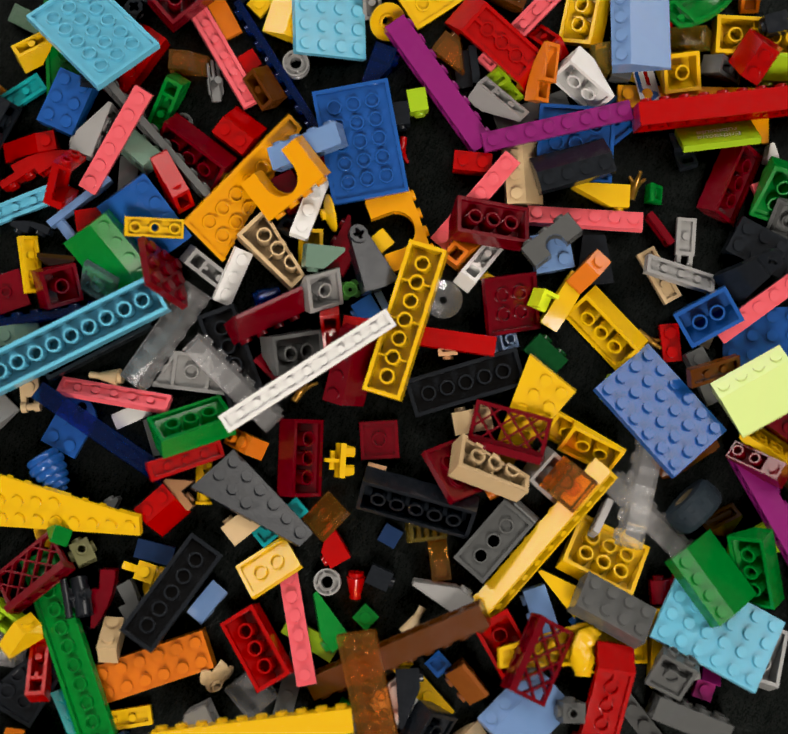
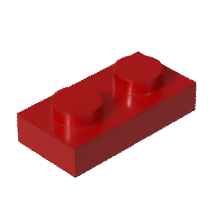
M678 323L658 325L660 346H662L661 358L666 363L682 361Z

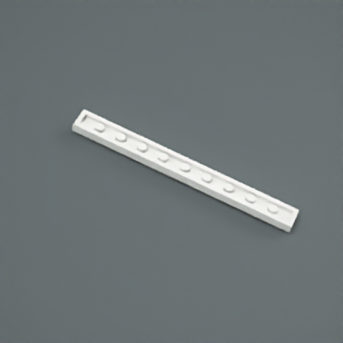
M384 309L218 417L228 433H231L397 325L388 311Z

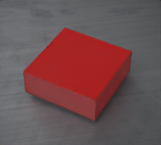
M253 48L237 57L246 75L253 68L263 66Z

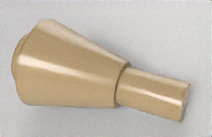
M121 368L102 372L90 371L89 379H98L111 385L121 386L125 381V373Z
M419 605L414 615L398 630L404 632L418 626L426 609Z

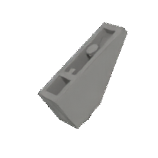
M487 76L476 84L467 98L480 111L521 122L530 113Z
M190 244L179 259L216 288L224 270Z

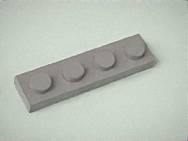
M652 254L645 256L643 274L704 294L714 291L715 280L713 279V274Z

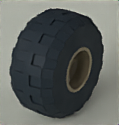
M699 479L693 482L668 507L665 513L668 523L679 533H692L704 524L717 510L722 502L721 492L708 480Z

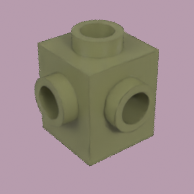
M78 537L71 541L72 544L68 545L70 551L67 554L71 562H76L79 569L97 561L94 553L97 549L93 540L89 541L87 537L83 539Z

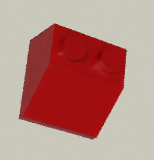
M750 28L728 62L742 77L758 86L784 48Z
M236 106L221 118L212 130V133L218 140L242 158H245L267 131V128Z
M164 483L133 509L136 513L142 514V520L162 537L192 512L191 510L187 511Z

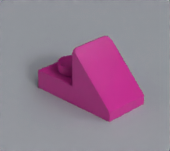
M700 665L701 679L694 682L690 695L711 702L716 686L720 687L721 676Z

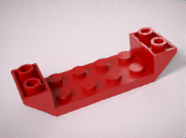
M464 0L446 20L445 24L458 36L463 34L517 83L515 87L525 95L529 74L539 49L486 1Z
M597 640L593 650L596 667L586 702L585 723H581L579 731H572V734H620L636 674L634 648L626 644Z

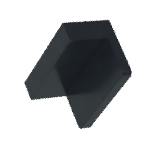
M469 45L468 50L453 52L455 77L459 89L474 88L480 81L477 48L475 45Z

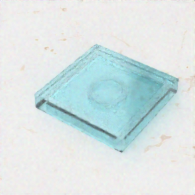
M88 259L84 262L80 281L83 292L99 300L118 290L120 278Z

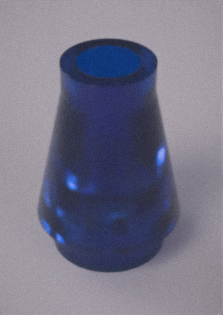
M278 286L259 289L252 293V298L255 305L258 306L280 296L281 292Z

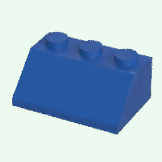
M725 285L673 313L691 348L744 321Z

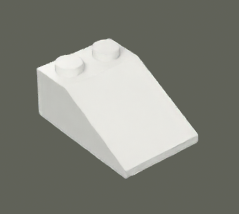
M580 45L558 64L555 84L580 106L599 107L614 98L615 95L595 59Z

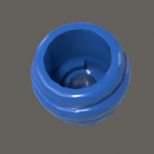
M56 447L44 451L27 463V468L30 470L29 475L35 478L38 484L42 483L43 487L49 486L65 491L68 489L67 484L70 482V479L67 477L69 472L66 469L65 456L62 452L59 453Z

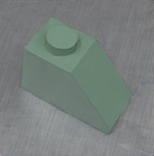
M311 243L303 244L301 267L307 268V272L318 273V269L326 268L343 254L345 248Z
M39 323L0 326V347H4L40 329Z

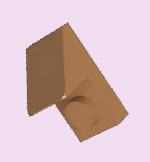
M168 478L163 481L187 511L196 506L193 495L190 492L184 491L195 480Z

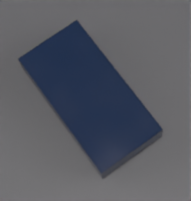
M138 538L133 557L167 566L175 555L176 547Z

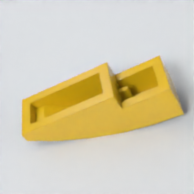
M572 269L555 293L560 296L559 299H551L546 313H543L540 317V323L555 332L558 331L580 296L566 282L574 272Z

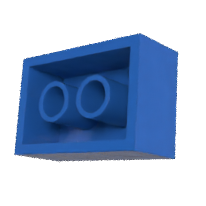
M60 67L36 120L50 129L71 137L85 123L99 91L94 88L80 87V75Z

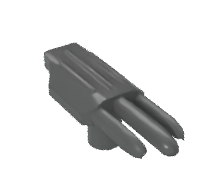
M211 59L212 77L210 76L209 63L206 64L208 94L212 103H220L224 94L223 79L220 76V69L217 63V76L215 77L214 61Z

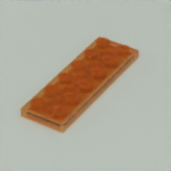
M376 629L337 634L336 638L357 734H398Z

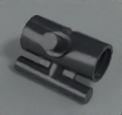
M82 575L70 578V588L68 579H61L60 587L65 618H74L72 608H74L75 618H86L94 615L91 597L92 590L90 589L88 576Z

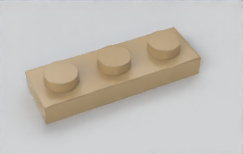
M654 246L636 255L642 268H644L646 255L652 254L660 257ZM647 275L663 305L682 296L676 284Z

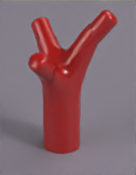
M401 136L399 141L402 156L407 164L409 163L406 155L407 137Z

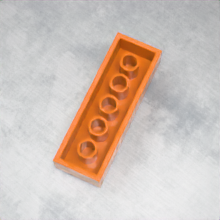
M203 627L161 641L152 654L144 648H140L120 655L118 663L99 662L95 665L107 701L111 703L200 673L201 670L212 669L216 666L217 662L206 628Z

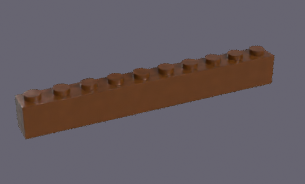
M478 599L315 669L317 684L308 685L307 688L314 701L319 698L324 700L331 696V693L336 691L339 693L343 692L350 685H359L371 676L376 678L388 669L390 671L395 670L400 664L405 662L411 663L423 654L428 656L435 652V649L440 647L447 648L457 640H466L475 632H485L490 627L491 618L482 600Z

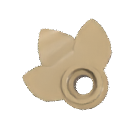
M221 659L213 671L201 670L200 683L206 686L208 692H217L232 675L234 666H227Z

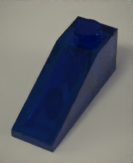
M376 41L361 83L383 79L392 71L393 66L397 67L400 59L398 49Z

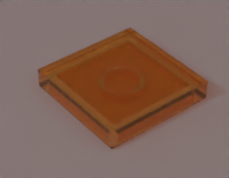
M328 491L302 519L315 535L324 542L350 513Z

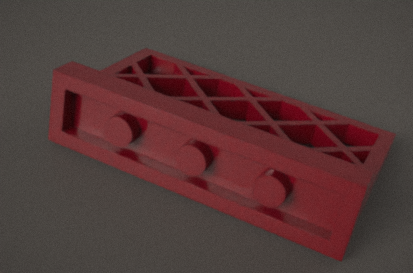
M477 399L468 439L473 443H480L486 451L541 465L544 461L553 418ZM481 404L488 406L491 414L484 418L479 412ZM501 410L507 411L510 419L501 423L496 415ZM493 415L499 425L490 430L484 420ZM519 415H524L529 424L520 428L515 418ZM512 420L517 431L508 435L503 425ZM538 420L547 422L546 430L541 433L538 432L533 424ZM482 422L487 432L483 435L474 434L475 426ZM531 425L536 436L527 440L522 430ZM500 427L506 437L502 440H496L491 432ZM518 432L524 440V443L519 446L515 445L510 438ZM537 437L542 443L540 451L533 450L529 444L530 441Z
M47 532L0 569V591L6 602L4 606L6 613L21 614L57 585L61 579H64L76 569L73 562L68 561L60 545L51 542L50 550L44 549L45 542L48 539ZM37 549L36 561L30 560L32 551ZM43 551L49 552L47 563L41 562ZM54 553H57L60 561L52 565ZM24 561L22 572H16L18 563ZM29 562L35 563L32 575L27 574ZM40 564L46 565L44 574L37 576ZM9 572L8 583L5 584L2 576ZM15 574L21 575L18 586L13 585ZM26 576L31 577L30 585L24 588ZM17 588L15 598L11 599V589Z
M532 612L500 686L545 707L575 633L547 619L543 615ZM545 623L550 625L552 632L544 636L542 631ZM563 632L568 634L565 642L560 644L557 635ZM553 637L556 646L548 649L545 640ZM541 642L544 652L536 655L535 646ZM557 650L558 659L552 662L549 653ZM546 656L548 665L540 668L538 658ZM534 661L536 670L528 673L527 665L529 662ZM550 669L551 676L548 680L544 681L542 671ZM538 674L540 683L532 687L530 677ZM526 679L528 689L524 691L518 690L520 682ZM542 687L543 695L538 700L535 697L534 690Z

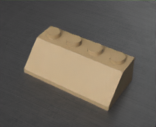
M537 142L501 150V154L507 150L521 163L504 182L505 204L521 207L543 205V195L539 196L529 158L536 157Z

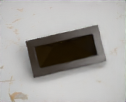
M37 253V257L46 267L67 263H76L77 265L79 263L74 256Z
M732 502L716 510L702 524V527L705 531L710 529L715 536L726 537L733 532L743 516Z

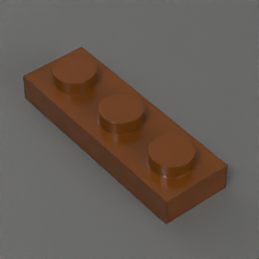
M732 354L686 368L687 387L693 389L712 383L741 366L740 355Z

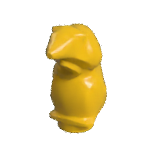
M584 627L578 630L570 654V664L575 672V676L591 677V673H594L592 670L594 655L591 647L596 643L598 636L602 634L596 627Z

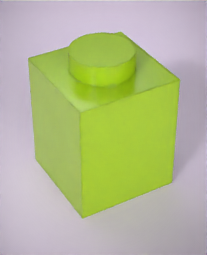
M425 87L406 90L410 117H425V114L429 113Z

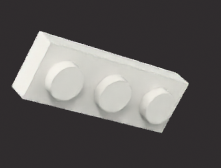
M234 246L211 299L224 305L232 304L252 259V253Z

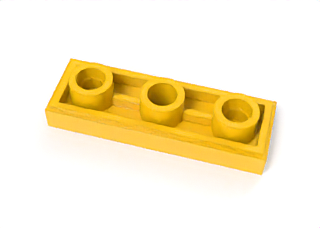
M124 216V236L184 239V219ZM153 224L157 225L156 231L151 229Z

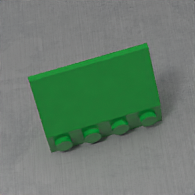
M774 156L770 157L762 172L748 213L750 216L769 221L778 197L788 199V161Z
M107 209L63 243L106 295L143 278L138 244L132 236H124L123 225L110 209Z
M710 529L664 562L711 628L724 624L757 595L756 591Z

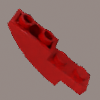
M67 150L40 152L12 164L11 168L14 173L0 181L1 188L6 192H13L19 189L20 184L34 179L37 173L43 178L49 177L52 161Z

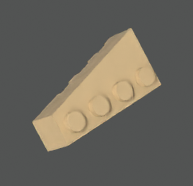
M262 212L258 213L237 234V240L291 291L301 284L305 273L288 249L274 223L268 221Z
M462 433L452 443L448 471L449 477L514 502H518L529 492L530 476L511 463L506 464L501 461L500 456L487 452L480 443H473L466 434Z

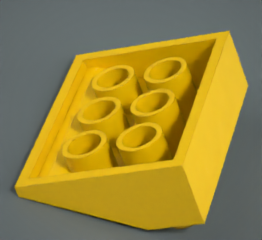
M586 514L572 530L555 568L578 580L587 572H591L633 595L650 547L606 524H603L600 533L596 537L591 538L587 535V532L594 518Z

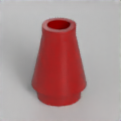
M350 570L346 576L350 594L349 599L360 600L365 581L364 572L361 570Z

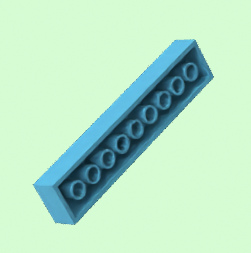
M141 278L0 348V396L171 312L172 309L168 301L145 286L144 279Z

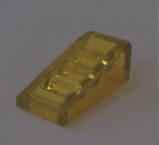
M409 523L405 524L407 543L448 539L446 533L440 532V536H437L435 530H432V536L429 537V529L424 527V537H421L420 526ZM413 527L416 529V538H414Z

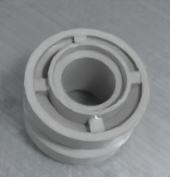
M291 50L283 57V69L289 78L299 80L308 74L310 64L307 55L293 54V50ZM294 61L301 62V66L297 69L292 68L291 64Z
M325 568L316 573L313 584L319 594L330 596L339 591L342 579L336 570ZM326 576L331 577L333 580V584L329 588L323 585V579Z

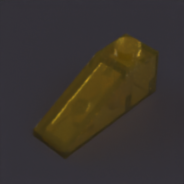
M707 25L681 29L670 27L671 50L711 51L712 31Z

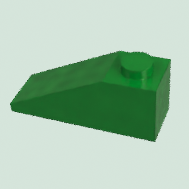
M176 72L167 75L152 108L148 122L155 124L160 131L164 121L173 116L178 110L191 81Z
M316 591L312 596L319 638L322 641L320 645L326 653L329 651L332 654L348 642L351 637Z

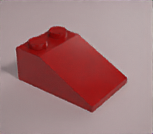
M507 608L490 617V627L485 632H476L502 679L508 668H497V647L520 641L522 636Z

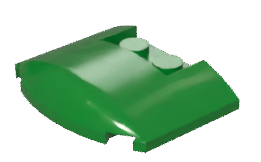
M669 0L670 22L678 29L698 26L721 13L732 0Z

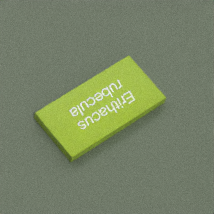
M751 120L675 129V137L684 153L760 144L762 138Z

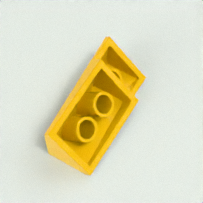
M561 411L553 418L548 440L558 444L557 450L587 465L596 458L608 469L612 470L626 453V449Z

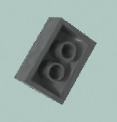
M318 329L260 337L262 357L274 376L285 374L323 349L322 333Z

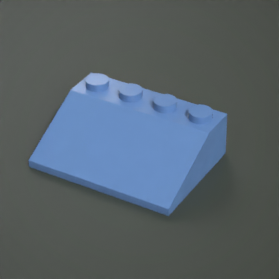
M610 0L612 73L671 70L669 0Z
M527 667L528 673L535 671L536 667ZM542 672L544 681L548 680L549 678ZM538 674L530 677L532 687L540 683ZM526 679L520 682L518 690L524 691L528 689ZM553 685L545 707H542L505 689L480 714L477 720L489 734H551L561 723L554 716V706L556 705V700H563L564 695ZM542 687L534 690L535 697L538 700L543 695Z

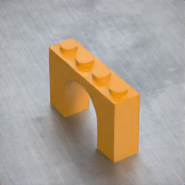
M303 135L294 138L281 149L297 172V186L292 193L278 190L262 170L253 173L241 184L268 221L275 218L278 221L286 215L285 210L296 207L300 203L299 199L302 196L306 198L314 192L312 188L316 185L319 187L327 181L326 176L331 173Z
M413 189L406 193L365 201L371 222L389 215H402L413 224L415 231L414 241L434 246L433 243L429 244L427 236H430L427 226H423L420 219L423 218L420 207L416 208L414 204L416 196ZM407 246L384 255L394 273L400 271Z

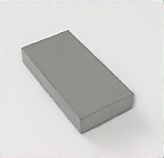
M606 498L601 502L587 532V535L591 538L596 537L600 533L614 500Z

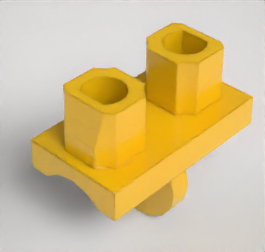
M336 443L335 451L330 450L329 458H324V462H329V470H334V477L345 478V476L354 475L355 467L354 465L346 464V457H355V447L349 446L346 443Z

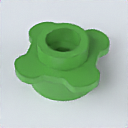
M352 279L346 283L342 282L344 300H349L352 297L358 298L361 295L357 287V280Z

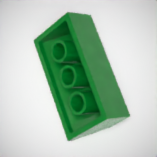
M220 395L147 418L155 446L163 459L236 435V429L228 433L218 417L229 410Z
M754 527L728 534L726 537L730 557L757 593L749 603L758 608L775 610L785 598L773 529Z

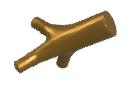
M642 171L638 172L635 180L632 176L628 177L631 183L630 200L635 201L639 187L646 181V178L641 179Z
M639 329L649 340L646 345L649 344L651 347L654 346L659 350L662 349V346L656 343L660 342L659 338L650 337L642 329Z
M318 381L305 384L295 392L291 399L297 403L307 390L318 385Z

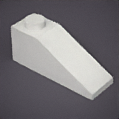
M482 245L453 282L468 294L504 249Z

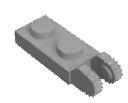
M677 217L674 262L681 264V256L687 257L685 266L692 268L693 257L695 256L697 218Z

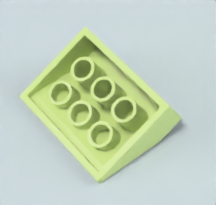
M780 345L710 383L714 396L742 438L788 414V356Z

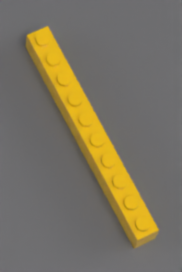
M595 458L590 462L584 472L575 478L571 487L562 493L557 503L549 508L544 518L536 523L535 528L530 534L526 535L522 543L510 553L509 558L497 568L496 573L485 582L482 589L473 595L474 601L481 599L490 617L501 612L618 477L598 459Z
M337 703L335 707L327 708V705L316 706L314 710H307L304 707L297 708L295 712L287 713V710H279L273 715L262 712L255 714L256 717L239 715L236 716V719L228 720L227 717L215 719L216 722L198 720L195 722L196 724L188 725L187 722L176 723L175 727L158 725L155 726V729L150 734L354 733L351 705Z

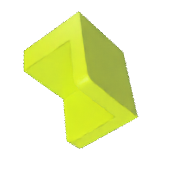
M534 287L527 305L546 313L551 299H559L560 296L545 288Z

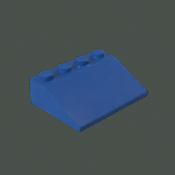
M141 173L97 206L101 214L110 209L123 227L124 216L179 219L145 173ZM153 224L151 229L156 231L157 225ZM184 226V239L146 238L154 241L157 246L169 253L192 237V235ZM132 236V238H133V239L136 241V243L138 244L137 239H139L140 237H134V236Z

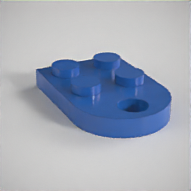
M74 398L65 400L57 410L41 441L58 448L59 451L76 459L97 421V411L93 403ZM81 402H84L87 406L84 413H80L77 410V406Z

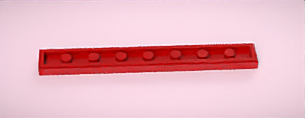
M344 315L343 324L349 323L359 326L369 320V318ZM426 327L420 347L494 357L497 337Z

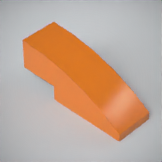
M550 41L543 42L529 74L524 101L537 104L549 103L550 85L556 83L560 44Z

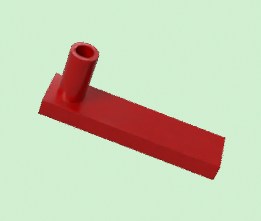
M218 440L165 459L160 457L145 462L150 482L224 458L225 454L221 441Z

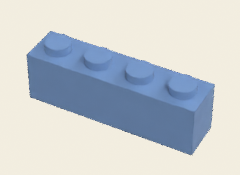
M334 120L326 121L323 123V126L318 128L311 127L306 130V133L301 134L319 157L349 146L343 125ZM300 134L291 135L286 141H276L273 143V146L267 148L274 171L283 172L294 168L281 149L294 138L301 136Z
M543 582L521 589L522 594L519 595L523 606H527L529 612L525 614L527 621L533 612L543 615L558 624ZM545 623L542 630L543 634L551 631L550 625Z

